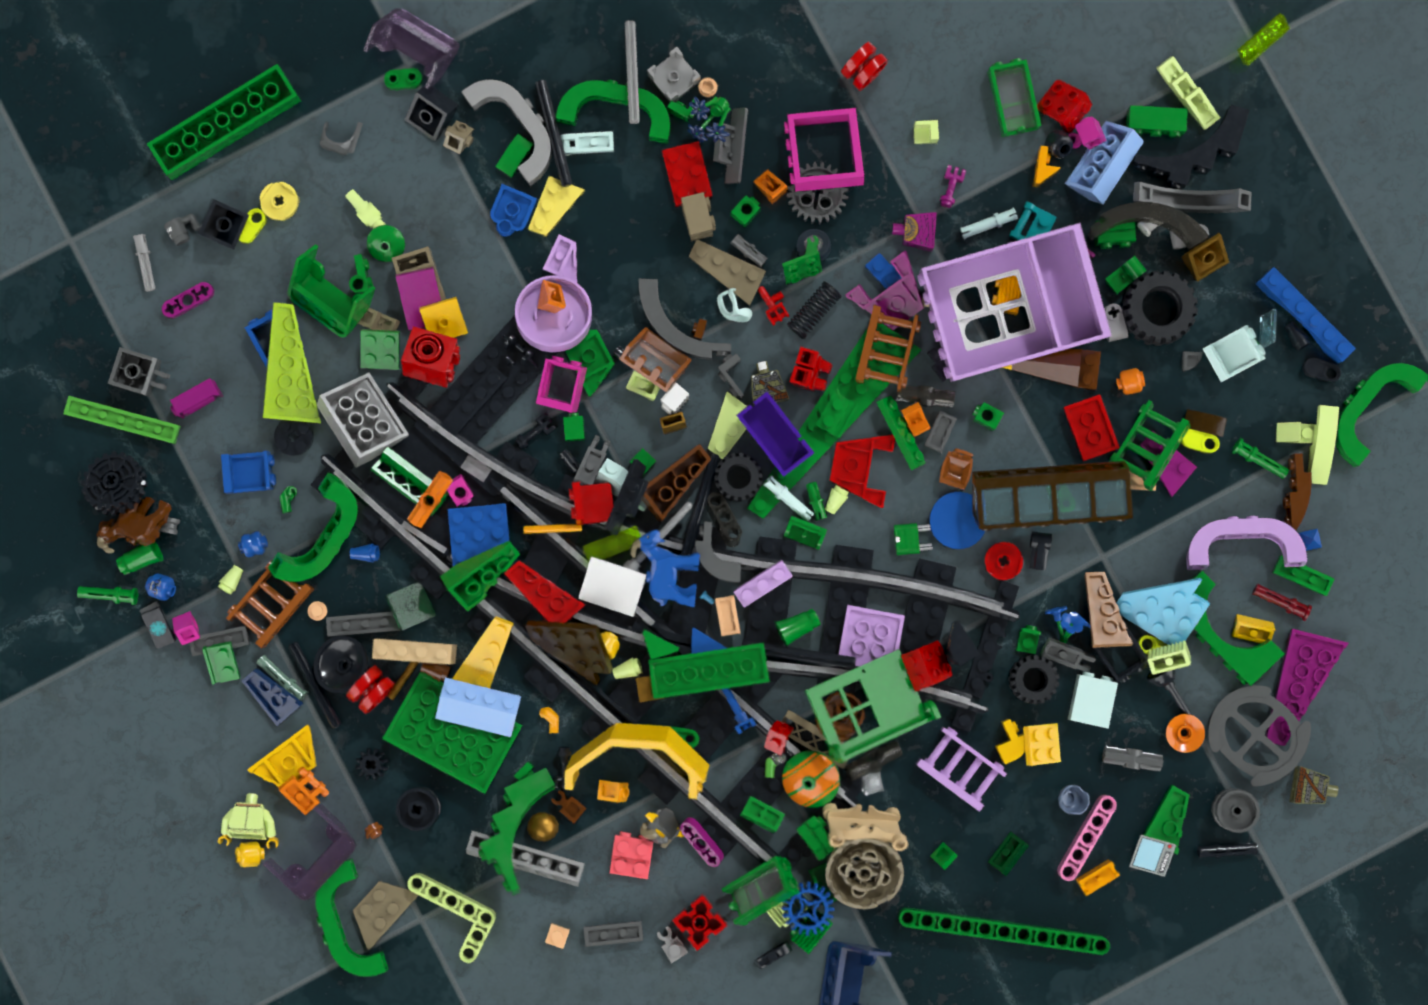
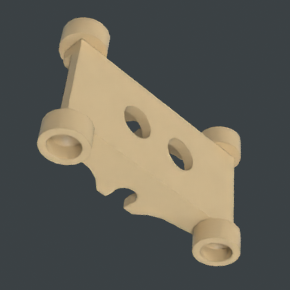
M832 803L826 804L822 808L823 816L827 819L830 830L828 835L829 843L833 847L842 846L845 840L865 838L891 842L893 849L896 851H902L908 846L906 836L899 829L898 822L901 816L897 808H888L884 812L869 805L868 810L862 812L861 805H856L849 809H838Z

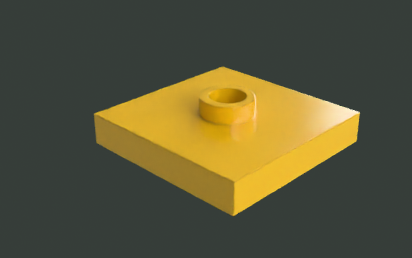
M456 297L420 307L426 330L453 338L468 333Z

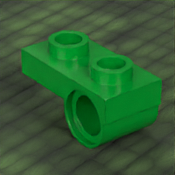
M362 254L354 255L358 275L350 279L349 287L355 294H363L373 286V281L371 277H368L367 270H370L368 259H364ZM363 281V287L356 290L355 283Z
M1134 256L1104 281L1117 295L1147 270L1137 257Z

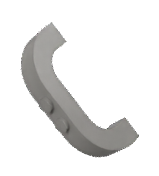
M497 80L479 81L461 91L474 111L490 101H500L509 106L532 137L535 145L532 156L521 164L518 170L530 186L536 183L545 174L550 165L552 147L548 133L543 126L545 122L539 113L535 115L531 110L533 105L528 98L524 100L512 86Z

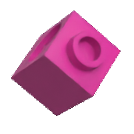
M462 474L452 479L453 482L447 489L456 506L460 504L464 506L472 501L471 498L474 497L469 485ZM459 487L464 488L466 491L462 496L455 494V490Z
M191 611L172 618L174 632L181 645L200 638L198 624Z

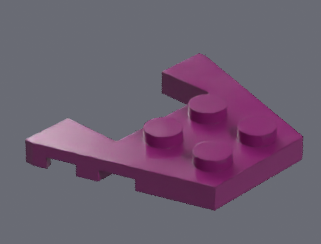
M904 251L890 261L902 277L900 280L872 300L860 284L845 294V296L871 314L873 306L876 305L881 307V312L884 315L904 320L910 319L924 309L907 252ZM883 323L891 330H895L897 327H899L896 325Z

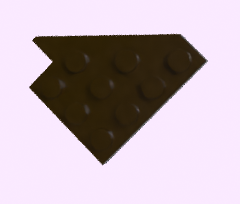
M528 621L525 625L531 641L594 685H597L600 681L598 673L610 674L613 670L598 625Z

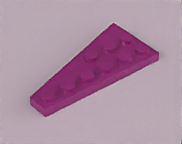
M1296 629L1290 630L1274 698L1287 707L1298 721L1308 710V706L1316 697L1329 676V672L1349 644L1348 642ZM1282 716L1277 717L1266 731L1265 736L1274 744L1285 746L1291 737L1289 726Z

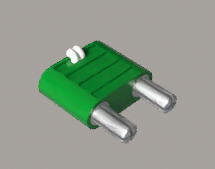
M917 523L894 525L896 555L919 554L920 551L932 550L933 547H927L932 546V543L919 544L918 532L930 531L931 528H925L930 527V524L917 525Z

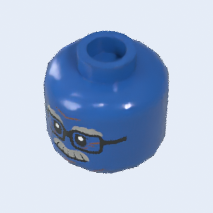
M159 573L150 576L145 585L148 595L161 601L168 600L176 592L174 580Z

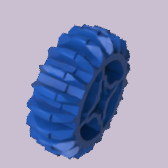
M808 881L806 883L807 888H804L801 882L799 883V894H795L790 899L784 901L788 905H783L782 910H788V912L782 915L783 918L790 917L786 924L789 925L793 922L794 924L791 927L793 931L798 926V934H801L803 929H806L805 933L809 935V929H812L815 935L817 934V927L824 931L822 923L827 926L830 925L826 918L833 919V915L829 914L828 911L832 912L835 908L828 907V905L834 903L833 899L826 900L830 893L827 892L823 895L822 893L825 890L823 886L819 891L817 890L818 883H815L813 888H810L811 884ZM813 893L819 897L809 901L802 894ZM798 898L801 907L793 915L792 904ZM802 900H803V901L805 902V904H807L808 906L813 905V908H811V909H812V914H813L814 916H812L811 913H809L808 911H805V912L803 911V909H805V907H804V903L802 902ZM823 902L824 912L821 918L818 919L815 910ZM808 916L814 923L804 924L797 919Z

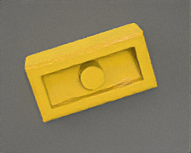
M1237 614L1232 637L1261 644L1267 639L1272 640L1275 626L1273 622Z

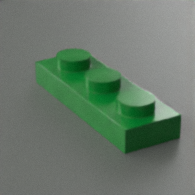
M1283 555L1279 556L1272 572L1323 596L1328 595L1334 578L1305 565L1304 567H1284Z

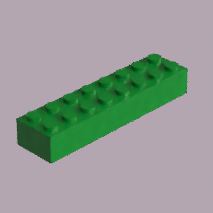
M276 64L153 139L147 145L166 176L173 180L301 102L280 66Z

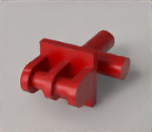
M764 286L757 289L769 308L765 313L773 326L776 325V322L783 321L784 317H790L782 302L775 305L776 302L784 298L781 291L770 297Z

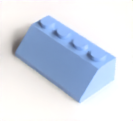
M1105 121L1101 127L1107 141L1091 150L1087 149L1065 183L1087 199L1100 204H1104L1144 142L1134 129Z
M445 678L436 719L511 737L521 696Z

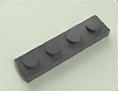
M404 611L326 617L327 637L405 630Z

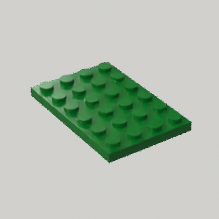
M420 672L382 739L475 790L486 794L519 734L522 725L515 722L511 737L436 719L444 683Z

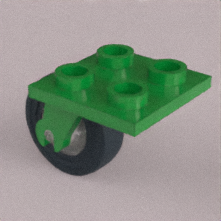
M810 229L799 236L797 252L800 257L782 263L786 284L797 283L803 278L813 277L822 272L821 261L826 259L831 251L830 238L825 232L818 229Z

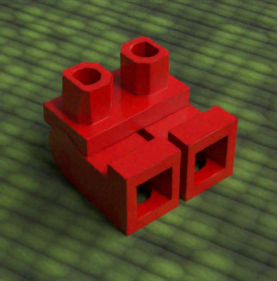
M800 347L796 360L798 366H794L789 382L796 387L815 392V390L825 391L827 381L820 379L819 376L821 372L830 374L833 365L824 360L822 356H819L820 353L818 351Z

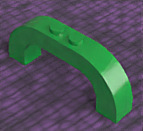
M592 80L577 84L561 99L556 114L557 123L576 126L580 108L592 100L628 106L627 83L620 85L614 80H607V82ZM638 88L639 108L647 112L652 121L649 134L650 141L668 144L670 120L666 107L657 96L647 90Z
M1396 363L1382 367L1371 373L1365 380L1359 381L1355 386L1357 389L1353 395L1349 394L1343 401L1345 405L1338 415L1335 445L1344 460L1353 467L1360 466L1371 452L1357 439L1355 423L1381 388L1388 382H1395L1404 386L1411 393H1416L1427 382L1428 374L1413 365Z
M327 473L318 487L325 498L336 502V509L316 543L309 552L298 557H290L277 552L268 567L273 577L288 582L310 579L322 572L330 564L334 556L338 554L344 540L350 535L358 512L354 495L339 477Z
M352 858L331 868L321 879L315 897L318 913L316 919L318 926L323 928L324 935H322L325 946L329 947L332 957L341 968L358 976H375L389 969L383 951L371 955H360L350 948L334 900L336 890L342 883L359 877Z

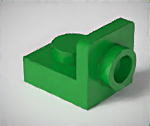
M670 101L668 105L669 113L686 122L689 121L690 117L694 118L696 115L691 114L693 110L691 106L687 109L686 105L679 101H676V103Z
M1030 625L1020 628L1016 651L1036 654L1041 631H1037V627Z

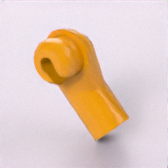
M541 708L539 715L549 722V733H559L558 714L552 708Z

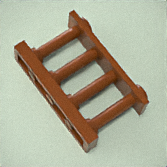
M874 305L855 380L857 383L864 384L865 379L871 378L897 384V392L901 393L902 388H906L908 377H905L915 333L920 332L922 322L919 321V315H915L914 321L886 316L881 312L880 306ZM883 322L911 329L909 340L880 334V331H877L878 324ZM880 341L906 347L905 358L875 352L872 349L873 343ZM874 359L902 366L900 377L871 371V368H868L869 361Z
M272 560L266 565L264 574L242 600L228 610L227 613L229 615L226 617L229 621L237 618L257 635L256 638H258L255 643L260 648H265L314 590L309 584L303 586L296 582L283 581L296 594L292 600L285 599L266 583L272 575L268 569ZM260 588L282 605L283 611L279 615H274L253 597ZM247 603L269 620L271 625L266 630H262L241 612Z

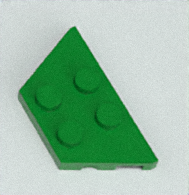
M589 330L586 337L578 345L565 351L570 361L581 362V366L587 367L583 386L589 397L594 394L615 365L598 330Z

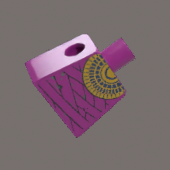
M937 213L906 215L904 224L893 223L892 235H902V244L905 246L932 252L935 242Z

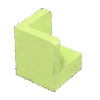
M938 120L915 121L913 125L915 144L938 142Z

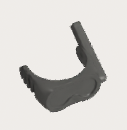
M325 122L320 139L321 147L341 155L354 153L363 123H357L355 132L348 141L336 143L326 136L329 123Z

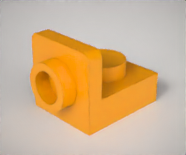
M599 780L597 799L611 802H626L629 796V783Z

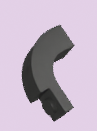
M704 522V526H700V538H703V541H695L696 552L700 553L699 560L702 566L711 575L720 580L740 582L741 562H726L714 554L711 547L712 522Z

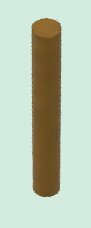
M411 661L387 697L392 700L395 699L419 662Z

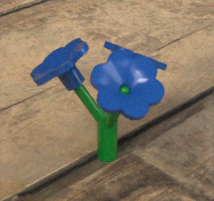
M1067 606L1045 611V614L1053 615L1054 620L1057 621L1060 634L1059 641L1067 643L1068 638L1073 633L1081 632L1083 626L1090 628V624L1076 611L1069 614L1064 613L1061 616V613L1067 610Z

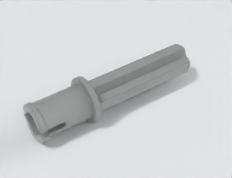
M146 235L133 236L137 251L135 256L139 258L145 291H154L155 284L149 259L151 251H148Z

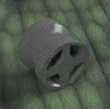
M168 517L167 522L159 531L177 535V525L180 524V520Z

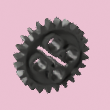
M814 162L813 167H810L807 163L806 170L799 167L800 177L837 174L838 171L837 168L831 171V164L824 168V162L821 163L820 167H817L816 162ZM792 184L793 186H787V190L791 191V193L787 194V198H792L788 205H794L792 212L798 210L797 217L799 218L804 215V222L811 218V224L814 223L815 219H818L819 224H821L822 219H825L828 223L829 216L836 219L835 212L841 214L842 210L839 207L846 206L842 200H848V196L844 195V193L848 192V188L820 189L821 194H819L817 209H813L814 192L816 190L795 192L794 184ZM803 197H809L812 200V202L808 205H805L802 203L801 199ZM827 200L830 202V206L823 208L820 202Z

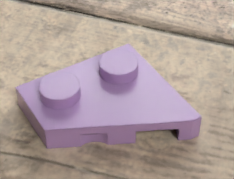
M558 235L542 270L555 276L569 278L577 283L576 242Z

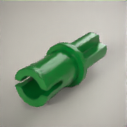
M817 482L806 484L811 501L809 504L812 505L815 520L827 518L822 502L824 499L821 498Z

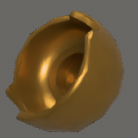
M539 812L532 815L529 819L527 831L534 840L547 842L555 838L558 833L559 824L553 815Z

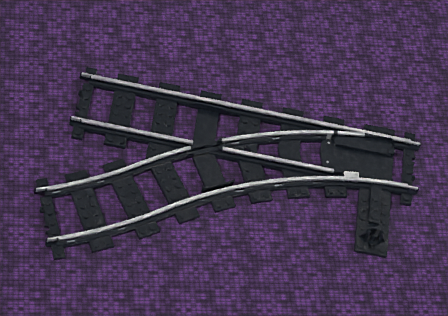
M514 315L430 409L426 408L416 399L428 385L426 382L407 377L400 386L394 382L386 384L399 396L397 403L391 397L387 399L397 417L404 412L416 422L409 431V436L400 441L393 451L432 481L439 471L446 473L451 479L462 474L473 492L474 497L471 498L472 501L464 506L461 504L456 506L448 494L446 501L433 516H429L422 528L414 526L407 518L416 504L374 472H371L369 477L363 482L351 471L355 465L343 446L335 458L329 454L321 456V463L326 468L310 485L321 494L318 487L327 473L339 477L350 489L357 502L358 512L354 525L381 549L394 535L397 536L422 559L410 575L439 600L447 591L440 576L453 567L448 509L506 503L507 514L512 509L530 526L576 524V519H572L571 507H574V500H570L569 489L572 488L573 477L565 474L558 491L530 477L539 460L506 441L497 457L477 445L480 439L543 371L545 360L552 359L559 352H545L528 344L518 331ZM384 462L378 467L382 472H390V467ZM401 475L394 476L395 482L406 484L404 477ZM410 487V493L412 495H421L420 489H418L417 487ZM462 487L455 490V494L458 496H462L466 492ZM427 499V502L433 504L434 500ZM648 508L645 511L638 509L634 518L625 517L618 535H613L615 539L607 562L623 567L627 560L630 561L633 558L631 555L633 542L648 532L659 530L661 522L656 520ZM606 522L586 524L613 535L605 529ZM700 527L695 541H703V538H700ZM712 527L711 547L719 559L726 562H741V571L754 573V577L782 559L792 573L790 579L750 604L745 637L747 641L783 646L784 642L777 631L775 622L787 619L792 579L830 582L821 652L839 654L847 605L866 608L869 587L910 595L899 645L901 655L932 642H940L948 604L987 615L988 619L977 648L980 654L974 657L964 689L960 690L937 683L917 692L922 704L926 699L957 707L951 726L968 732L971 731L976 713L985 714L988 712L989 708L972 703V696L981 699L986 687L983 681L991 682L993 680V675L986 672L992 669L997 652L1002 648V646L997 644L996 640L1000 636L1006 638L1004 631L1008 620L1016 622L1020 619L1019 612L1012 609L1020 586L1000 580L995 598L954 587L953 582L957 567L919 558L915 577L871 569L874 550L835 545L833 564L795 560L798 541L762 536L759 537L757 555L726 549L730 531ZM581 531L537 533L529 553L522 563L539 573L546 580L556 584L568 560L586 575L592 556L576 543ZM667 534L663 538L665 542L657 545V547L668 550L675 555H680L685 539ZM695 544L693 547L692 554L697 553ZM637 548L636 556L642 551L640 548ZM648 557L640 563L638 572L644 573ZM700 560L698 571L681 570L678 586L687 588L692 584H697L695 607L682 605L674 601L668 624L640 599L633 617L614 610L606 612L605 607L589 603L568 622L598 625L600 633L611 632L618 637V640L643 648H647L643 632L646 630L679 647L677 652L655 659L691 654L692 629L695 628L704 634L706 633L712 608L709 602L699 597L703 591H707L706 594L714 599L718 578L711 575L702 566ZM502 572L497 578L498 582L495 586H491L486 592L487 596L475 606L479 612L470 620L467 626L481 638L496 616L513 622L509 638L536 661L524 677L551 702L565 688L594 713L581 727L593 739L615 723L639 724L637 722L657 701L640 702L636 678L650 676L648 660H651L649 652L640 661L643 672L639 676L625 678L609 697L603 692V688H600L598 693L576 671L531 641L526 627L521 622L534 607ZM766 655L770 682L730 689L741 710L745 711L748 719H754L757 724L755 727L767 737L769 729L776 720L757 703L782 675L817 678V686L859 666L847 668ZM857 680L842 688L844 692L854 695L856 684L861 683ZM722 689L714 690V695L684 727L693 729L698 733L699 742L693 749L705 761L709 759L738 725L735 719L736 715ZM837 689L831 693L822 696L821 698L827 699L831 694L839 691ZM792 721L789 726L793 727V731H795V722ZM810 731L800 732L801 740L804 742L813 740ZM687 735L686 741L692 742L693 737L691 735ZM789 737L782 755L767 750L723 801L720 802L704 787L702 792L698 793L697 799L689 798L688 773L663 750L633 748L651 764L638 780L666 805L681 791L708 816L701 826L721 849L724 857L737 843L761 864L778 856L786 858L791 865V869L800 861L801 853L804 857L811 855V849L807 847L808 845L798 832L778 854L750 829L754 823L741 817L740 814L750 796L770 806L785 790L782 774L786 763L795 754L812 750ZM825 740L816 742L818 750L826 743ZM814 742L809 743V745L815 748ZM616 746L610 747L606 751L610 754ZM767 758H771L776 765L774 778L765 777ZM855 767L844 780L840 779L839 790L829 803L835 804L838 809L852 808L860 805V802L855 797L867 785L870 779ZM821 806L813 815L816 818L820 816L826 823L825 830H829L828 821L824 818L822 812L824 806ZM775 870L758 882L761 890L769 896L781 882L778 871Z

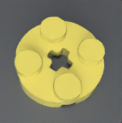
M285 182L271 183L262 190L260 204L262 211L269 218L285 221L297 211L299 197L289 184ZM282 196L284 203L276 206L275 198H281Z

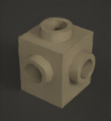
M456 121L452 126H448L443 146L461 154L466 147L469 148L474 139L472 137L474 129L465 123Z

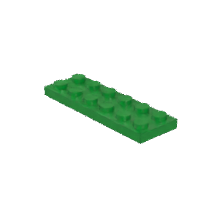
M764 643L648 660L654 699L770 682Z

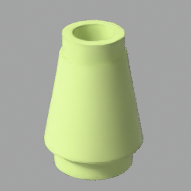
M835 485L831 489L825 510L835 515L836 511L848 499L849 491Z
M234 565L219 581L218 588L231 595L233 591H236L244 571Z
M631 658L613 668L615 679L636 677L643 672L638 658Z

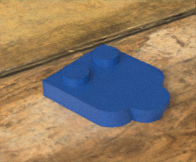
M502 184L490 212L492 220L497 223V232L502 236H510L514 231L524 230L538 199Z

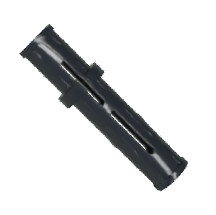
M1256 842L1226 845L1215 843L1210 846H1197L1198 858L1215 857L1219 859L1221 856L1257 855L1258 853Z

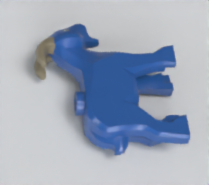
M659 530L648 532L634 541L631 546L632 557H636V550L640 548L652 563L651 571H647L646 582L650 583L649 591L652 598L660 602V606L665 605L668 600H674L679 604L695 607L697 584H692L687 588L678 586L676 584L677 570L698 571L700 553L681 556L657 547L656 544L658 542H665L660 537Z

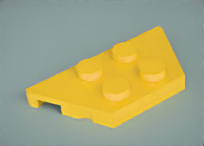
M309 724L247 770L280 787L292 775L299 780L302 777L298 773L300 767L303 766L306 770L310 771L314 769L317 764Z

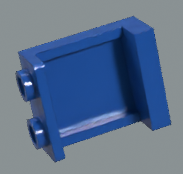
M270 451L221 455L224 493L235 494L274 490L273 485H276V476L272 474V466L275 465L274 455H271Z

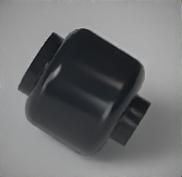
M1054 130L1047 136L1045 146H1048V151L1054 157L1063 158L1072 151L1073 140L1064 131Z

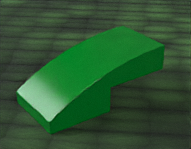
M518 133L500 158L496 167L508 176L513 177L522 161L526 159L534 143Z

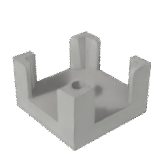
M678 47L674 48L670 52V57L657 67L653 65L647 70L648 77L669 103L670 101L676 102L701 81L699 73L695 69L692 70L684 60L683 54Z

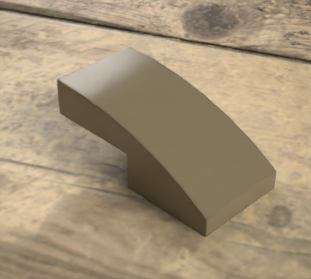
M369 308L358 324L370 330L396 331L400 321Z

